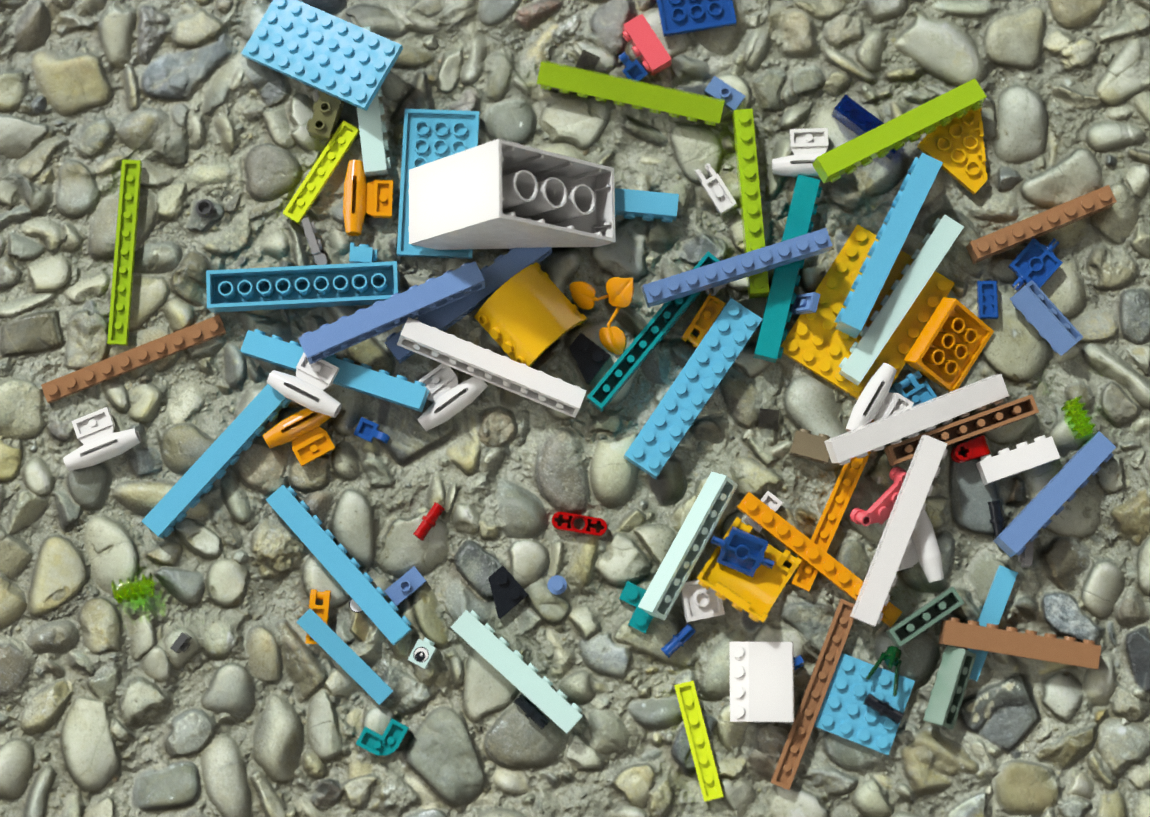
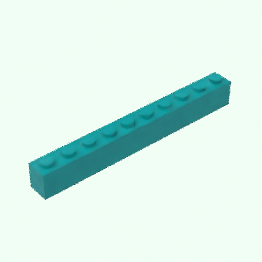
M798 174L781 242L811 233L814 223L811 222V216L816 214L818 204H815L816 197L820 198L822 187L819 186V179ZM805 259L774 269L753 358L776 363L777 358L781 359L783 347H780L781 341L786 339L788 329L784 328L786 322H790L792 311H789L790 304L795 302L797 293H793L794 287L799 285L801 275L797 274L799 268H803Z
M708 251L693 269L720 260ZM701 292L664 303L589 393L587 401L602 412Z

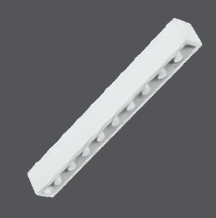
M409 317L397 343L398 346L574 418L586 394V390L577 385L569 384L560 378L552 377L543 371L535 370L526 364L518 363L506 356L496 354L489 349H484L472 342L462 340L453 334L445 333L436 327L428 326L419 320Z
M1002 374L992 375L828 439L824 443L831 463L844 465L851 462L850 458L856 457L858 459L868 455V451L874 450V452L883 450L885 449L884 445L889 443L891 445L902 442L901 438L906 436L908 438L918 436L921 430L927 432L935 429L939 423H942V425L951 423L954 417L963 418L970 415L969 412L972 410L976 412L987 408V404H999L1009 394Z
M928 435L921 436L850 617L871 626H876L877 623H880L883 617L882 608L888 604L890 594L888 593L890 588L895 586L898 578L895 576L898 568L901 569L904 564L905 558H903L905 550L908 551L911 546L912 540L910 537L912 532H916L919 525L918 517L920 514H923L926 508L925 499L927 496H930L933 490V485H931L933 479L939 475L941 467L938 466L941 459L944 460L947 455V443Z

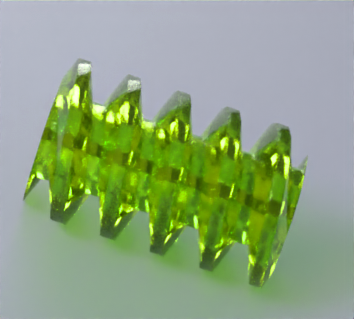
M1082 395L1062 403L1065 405L1061 408L1062 411H1068L1064 415L1065 418H1072L1068 425H1075L1071 429V432H1078L1074 436L1075 439H1080L1095 432L1092 429L1096 426L1095 423L1089 424V421L1093 418L1092 416H1085L1089 409L1082 410L1086 405L1085 402L1079 403V400L1083 397Z
M151 573L149 579L146 578L145 574H142V580H139L136 575L134 576V582L129 577H127L126 583L119 579L118 585H116L114 580L111 581L114 599L119 604H122L124 600L126 602H130L131 599L137 601L139 596L141 599H145L147 595L150 598L154 597L155 583Z

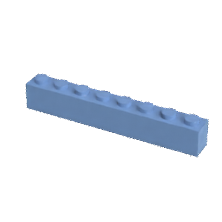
M1100 431L1094 434L996 537L994 542L1010 558L1016 554L1018 556L1021 555L1027 548L1025 544L1028 541L1033 542L1039 536L1037 531L1041 527L1045 529L1052 522L1051 516L1053 514L1057 516L1064 509L1063 504L1066 500L1070 502L1077 495L1075 491L1078 488L1082 489L1089 482L1087 478L1091 474L1094 476L1102 468L1099 465L1103 461L1106 463L1113 457L1112 451L1116 446Z

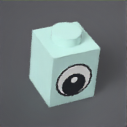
M424 638L423 641L418 639L408 660L427 669L437 650L434 647L435 643L427 638Z

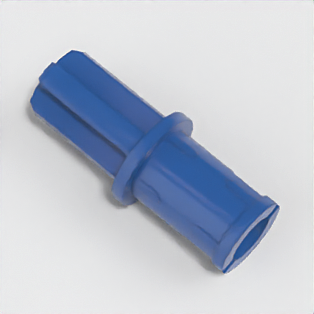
M687 624L676 636L673 635V638L661 650L670 658L681 646L684 647L683 644L696 633V630L690 624Z

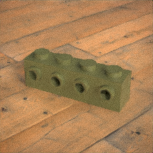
M318 90L319 99L313 105L312 113L314 114L312 120H308L306 129L310 137L329 142L335 134L345 102Z

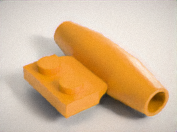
M351 160L348 163L344 181L343 217L346 235L360 236L365 214L373 218H392L393 180H374L366 183L363 161Z
M304 408L280 421L262 435L269 449L292 441V450L301 467L336 449L327 431L320 427L331 416L314 412L308 408Z

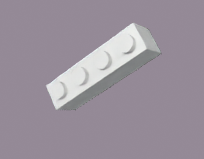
M1045 435L1034 439L1035 442L1028 444L1027 441L1017 444V448L1011 451L1009 448L998 451L999 455L993 457L991 454L980 457L981 461L976 463L983 484L987 485L1059 459L1060 456L1052 436L1048 438Z

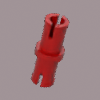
M434 502L427 515L422 517L423 521L413 535L423 541L430 529L436 526L435 522L445 508Z

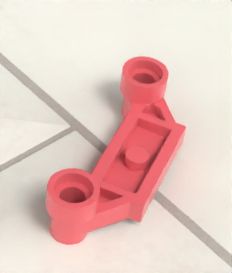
M899 466L893 467L889 476L894 483L867 511L861 508H854L850 513L851 521L863 526H869L874 523L882 525L891 514L906 476V470Z

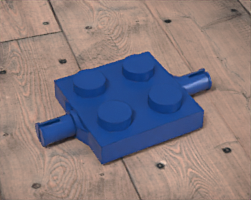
M1033 238L1008 266L1018 277L1011 285L1012 288L1017 285L1015 290L1018 291L1024 283L1027 284L1031 280L1041 288L1063 263L1053 252L1060 244L1059 241L1054 244L1056 239L1053 238L1045 246Z
M732 526L729 535L724 540L713 536L710 543L721 547L717 562L753 577L756 569L761 564L772 569L775 561L764 557L769 541Z

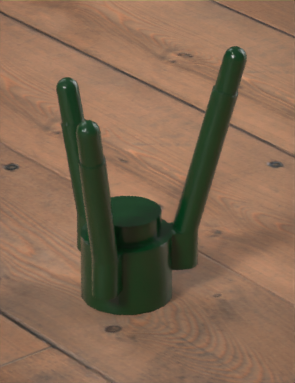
M895 646L887 647L886 653H881L879 660L866 676V679L869 680L883 661L889 670L896 666L893 696H897L902 651Z

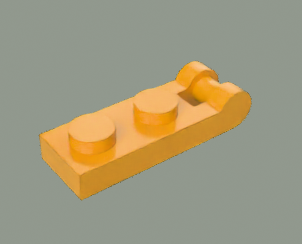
M709 294L681 339L684 341L688 340L693 343L692 346L697 348L726 303ZM693 330L700 333L698 337L691 334Z
M311 589L309 609L311 608L328 625L331 591L318 592L317 589ZM317 599L323 600V605H316ZM306 633V642H305V643H306V644H317V643Z

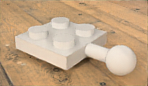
M700 580L685 582L680 592L686 623L725 615L722 599L715 595L716 591L709 587L707 590L698 584Z

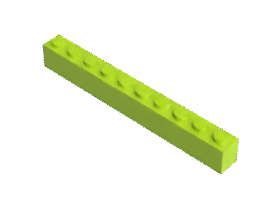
M544 60L541 61L537 84H540V88L551 90L554 87L558 88L559 92L570 94V91L577 92L579 97L588 98V95L595 96V100L606 102V99L614 101L613 104L624 106L627 103L631 104V108L634 109L650 108L652 113L661 114V111L668 112V116L679 118V115L686 116V120L689 121L705 120V124L715 126L716 123L720 124L725 100Z
M974 78L816 157L812 165L824 184L829 181L831 183L835 182L844 173H847V175L851 174L858 166H867L874 158H883L890 150H898L906 142H914L921 137L920 135L924 133L928 135L935 131L936 127L940 125L944 127L952 122V119L956 117L960 119L972 109L973 111L978 110L983 106L987 96Z
M739 109L733 111L732 120L744 253L765 247L753 109ZM768 271L747 277L748 298L768 297Z

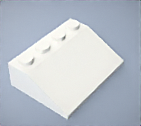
M730 642V722H794L793 642Z

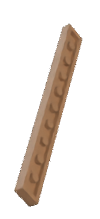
M217 315L41 384L47 402L52 403L224 335L227 331L221 316Z
M840 599L770 781V783L790 790L852 627L854 618L850 617L855 604Z

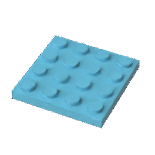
M841 653L814 727L889 755L899 724L885 716L878 715V712L864 705L863 702L870 693L883 702L887 701L890 706L904 713L915 681L899 675L897 696H893L895 673L878 667L871 678L867 680L866 676L874 665Z

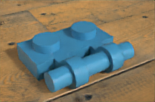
M919 371L908 374L901 382L894 383L889 390L891 393H899L914 402L913 406L937 397L927 381L922 384L918 383L917 380L922 377ZM911 385L914 389L905 394L903 389Z

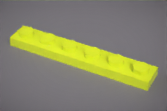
M344 120L342 121L283 211L284 216L298 224L301 223V220L356 139L359 129Z
M694 681L674 685L703 800L705 802L721 798L723 793Z

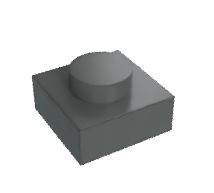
M182 632L170 649L176 653L185 652L191 644L189 641L192 637Z

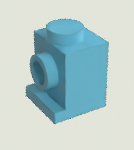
M350 243V263H369L378 260V250L373 249L370 245L360 244L359 247H356L355 243Z

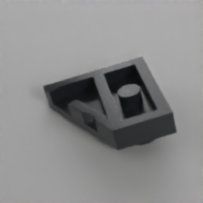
M582 333L569 346L585 383L589 385L611 355Z
M503 565L488 577L499 619L528 596V593Z

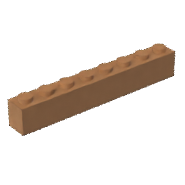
M1107 185L969 242L966 249L973 264L1029 242L1033 238L1036 239L1109 209L1117 201L1110 186Z
M1031 394L906 439L898 444L887 446L884 451L892 467L913 458L922 435H928L950 446L1039 413V410Z
M948 617V621L942 620L939 644L1091 669H1098L1101 646L1095 645V641L1083 639V643L1076 642L1074 637L1064 636L1063 640L1057 639L1056 634L1050 633L1038 636L1037 631L1025 630V633H1020L1018 628L1006 627V630L998 629L999 625L988 623L984 627L979 626V622L968 620L967 624L960 623V619Z

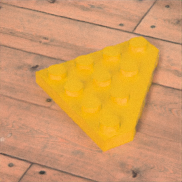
M982 108L976 111L972 109L960 119L956 117L944 127L942 125L936 127L935 131L926 135L917 145L926 155L943 162L941 168L973 195L988 180L983 141V121L981 118Z

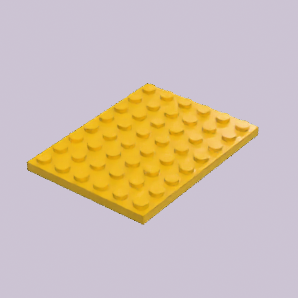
M859 224L856 225L815 291L821 294L816 313L801 314L780 346L783 347L782 354L857 400L870 378L883 363H887L897 370L892 384L894 383L906 363L904 358L942 298L948 296L955 284L934 271L858 386L839 374L842 368L838 366L844 357L847 359L852 354L849 351L855 341L859 343L862 337L859 334L855 339L835 329L838 324L835 322V319L841 308L845 309L846 306H843V303L849 292L854 291L851 287L857 275H862L859 270L866 257L870 258L867 254L874 241H878L875 239L876 235ZM900 250L862 330L865 326L870 327L873 322L870 318L876 310L880 312L883 307L880 303L886 294L888 296L892 294L893 290L890 288L896 279L899 281L904 275L901 272L907 264L911 265L914 261L910 255Z

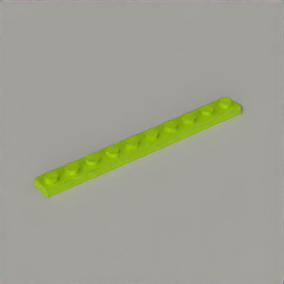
M122 160L108 345L128 346L142 173L141 160Z

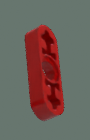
M557 512L552 516V525L557 530L592 536H602L607 531V523L601 518L566 512ZM563 516V520L569 521V517H573L571 528H567V523H562L561 526H558L555 519ZM576 519L584 520L585 526L583 529L579 530L574 527ZM588 520H592L591 525H597V522H601V526L604 529L596 532L595 528L590 527V531H586Z

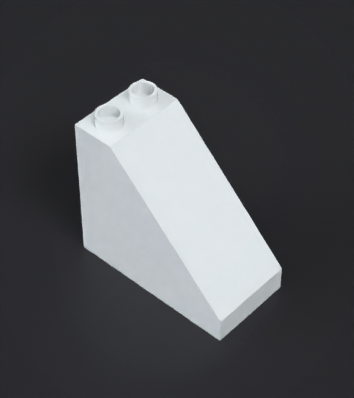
M497 139L409 170V244L436 250L600 247L616 242L614 168Z

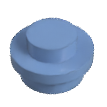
M555 575L549 579L547 586L552 594L560 595L565 592L567 582L562 576Z

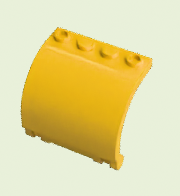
M538 262L527 266L506 281L487 299L474 316L512 360L526 364L528 367H531L538 357L558 338L573 327L581 325L587 319L584 314L578 311V307L572 304L550 280L547 272H543L540 269L541 266Z
M736 517L722 539L724 540L729 535L732 526L755 535L751 532L753 527L749 524H744L741 522L742 519ZM768 544L764 557L775 561L773 568L771 569L761 564L756 569L753 577L718 563L717 558L721 552V547L717 546L698 575L697 579L700 580L698 584L707 590L709 587L715 590V595L725 601L727 598L732 601L734 608L739 611L744 609L750 613L748 617L758 623L759 620L764 622L777 597L802 559L790 554L791 551L785 549L782 553ZM785 560L792 564L790 568L783 565Z

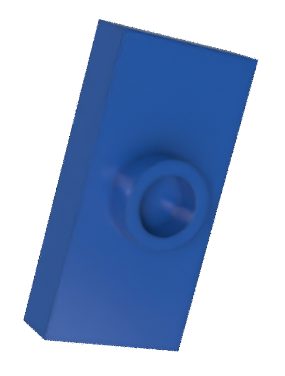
M977 281L978 318L998 319L997 281Z

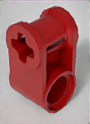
M985 436L971 439L953 448L951 451L952 460L956 463H963L991 454ZM964 451L965 455H959L958 452Z

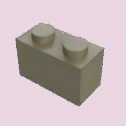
M806 429L796 430L789 455L826 465L829 461V454L824 441L830 439V436L825 434L816 436Z

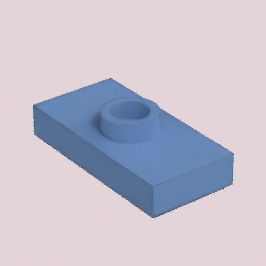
M716 76L713 77L704 90V93L710 97L725 100L724 106L731 111L737 110L745 99V95Z
M812 292L796 295L795 302L792 304L790 311L794 315L816 313L821 294Z
M414 566L384 592L398 606L427 581Z

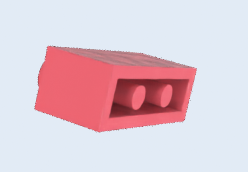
M643 14L623 24V38L626 42L631 43L634 55L640 57L642 66L651 76L671 66V57Z

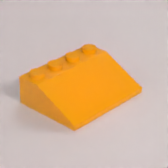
M943 297L904 358V361L947 391H954L960 387L994 330L957 299Z

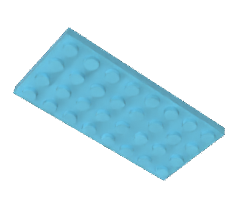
M273 0L241 54L247 59L367 111L402 52L403 47L399 43L301 1Z
M404 110L397 256L473 259V249L436 250L409 244V170L478 146L479 111Z

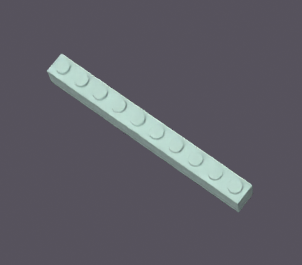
M944 215L942 219L937 218L932 226L935 229L931 235L927 233L921 242L924 246L921 250L917 248L911 257L914 261L911 265L907 264L901 272L904 275L900 281L896 279L890 288L893 290L890 296L886 294L880 303L883 306L880 312L876 310L870 318L873 321L870 327L865 326L860 333L862 337L860 342L857 343L855 341L849 351L852 353L848 359L844 357L838 366L842 368L839 374L858 386L964 228V226L947 215Z

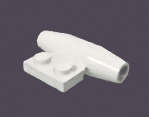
M828 128L790 129V150L794 155L772 159V174L797 177L798 174L807 177H818L819 175L812 164L816 157L826 153L828 149Z
M303 353L296 366V376L273 370L267 379V384L284 397L314 412L335 418L342 407L340 402L324 391L332 385L340 368L323 359L309 364L305 353Z
M883 363L870 378L853 407L846 426L848 432L867 425L872 420L877 421L913 406L914 402L901 394L889 392L897 371L893 366Z
M440 364L418 380L426 384L425 387L429 390L427 400L433 403L417 420L425 431H428L448 421L470 405L488 385L485 381L474 376L459 384L458 377L452 368Z
M105 407L72 421L77 439L84 445L66 455L63 460L69 471L91 467L123 454L141 443V437L136 428L114 433L115 423L110 409Z
M924 510L923 514H920L918 517L919 525L916 532H912L910 537L912 540L911 546L908 551L905 550L903 558H905L904 564L897 571L911 568L919 562L928 582L931 583L944 579L941 552L933 525Z

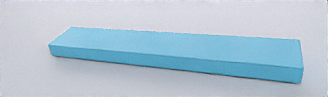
M1001 565L998 566L977 621L979 626L986 627L987 623L999 625L1018 572ZM967 648L968 651L976 654L969 679L977 682L988 651Z
M311 608L296 621L379 705L393 692Z

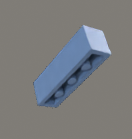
M1033 280L1010 298L1013 306L1022 312L1027 322L1038 330L1039 335L1046 339L1053 351L1060 356L1083 338L1080 332Z

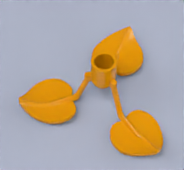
M610 278L606 283L608 294L600 297H595V288L589 283L583 281L572 282L569 285V289L574 302L580 308L585 310L592 309L595 305L594 301L609 298L610 305L617 307L607 323V327H602L599 330V338L602 345L608 351L616 355H622L627 344L626 336L620 328L616 326L611 327V324L619 310L628 307L632 302L634 293L633 278Z

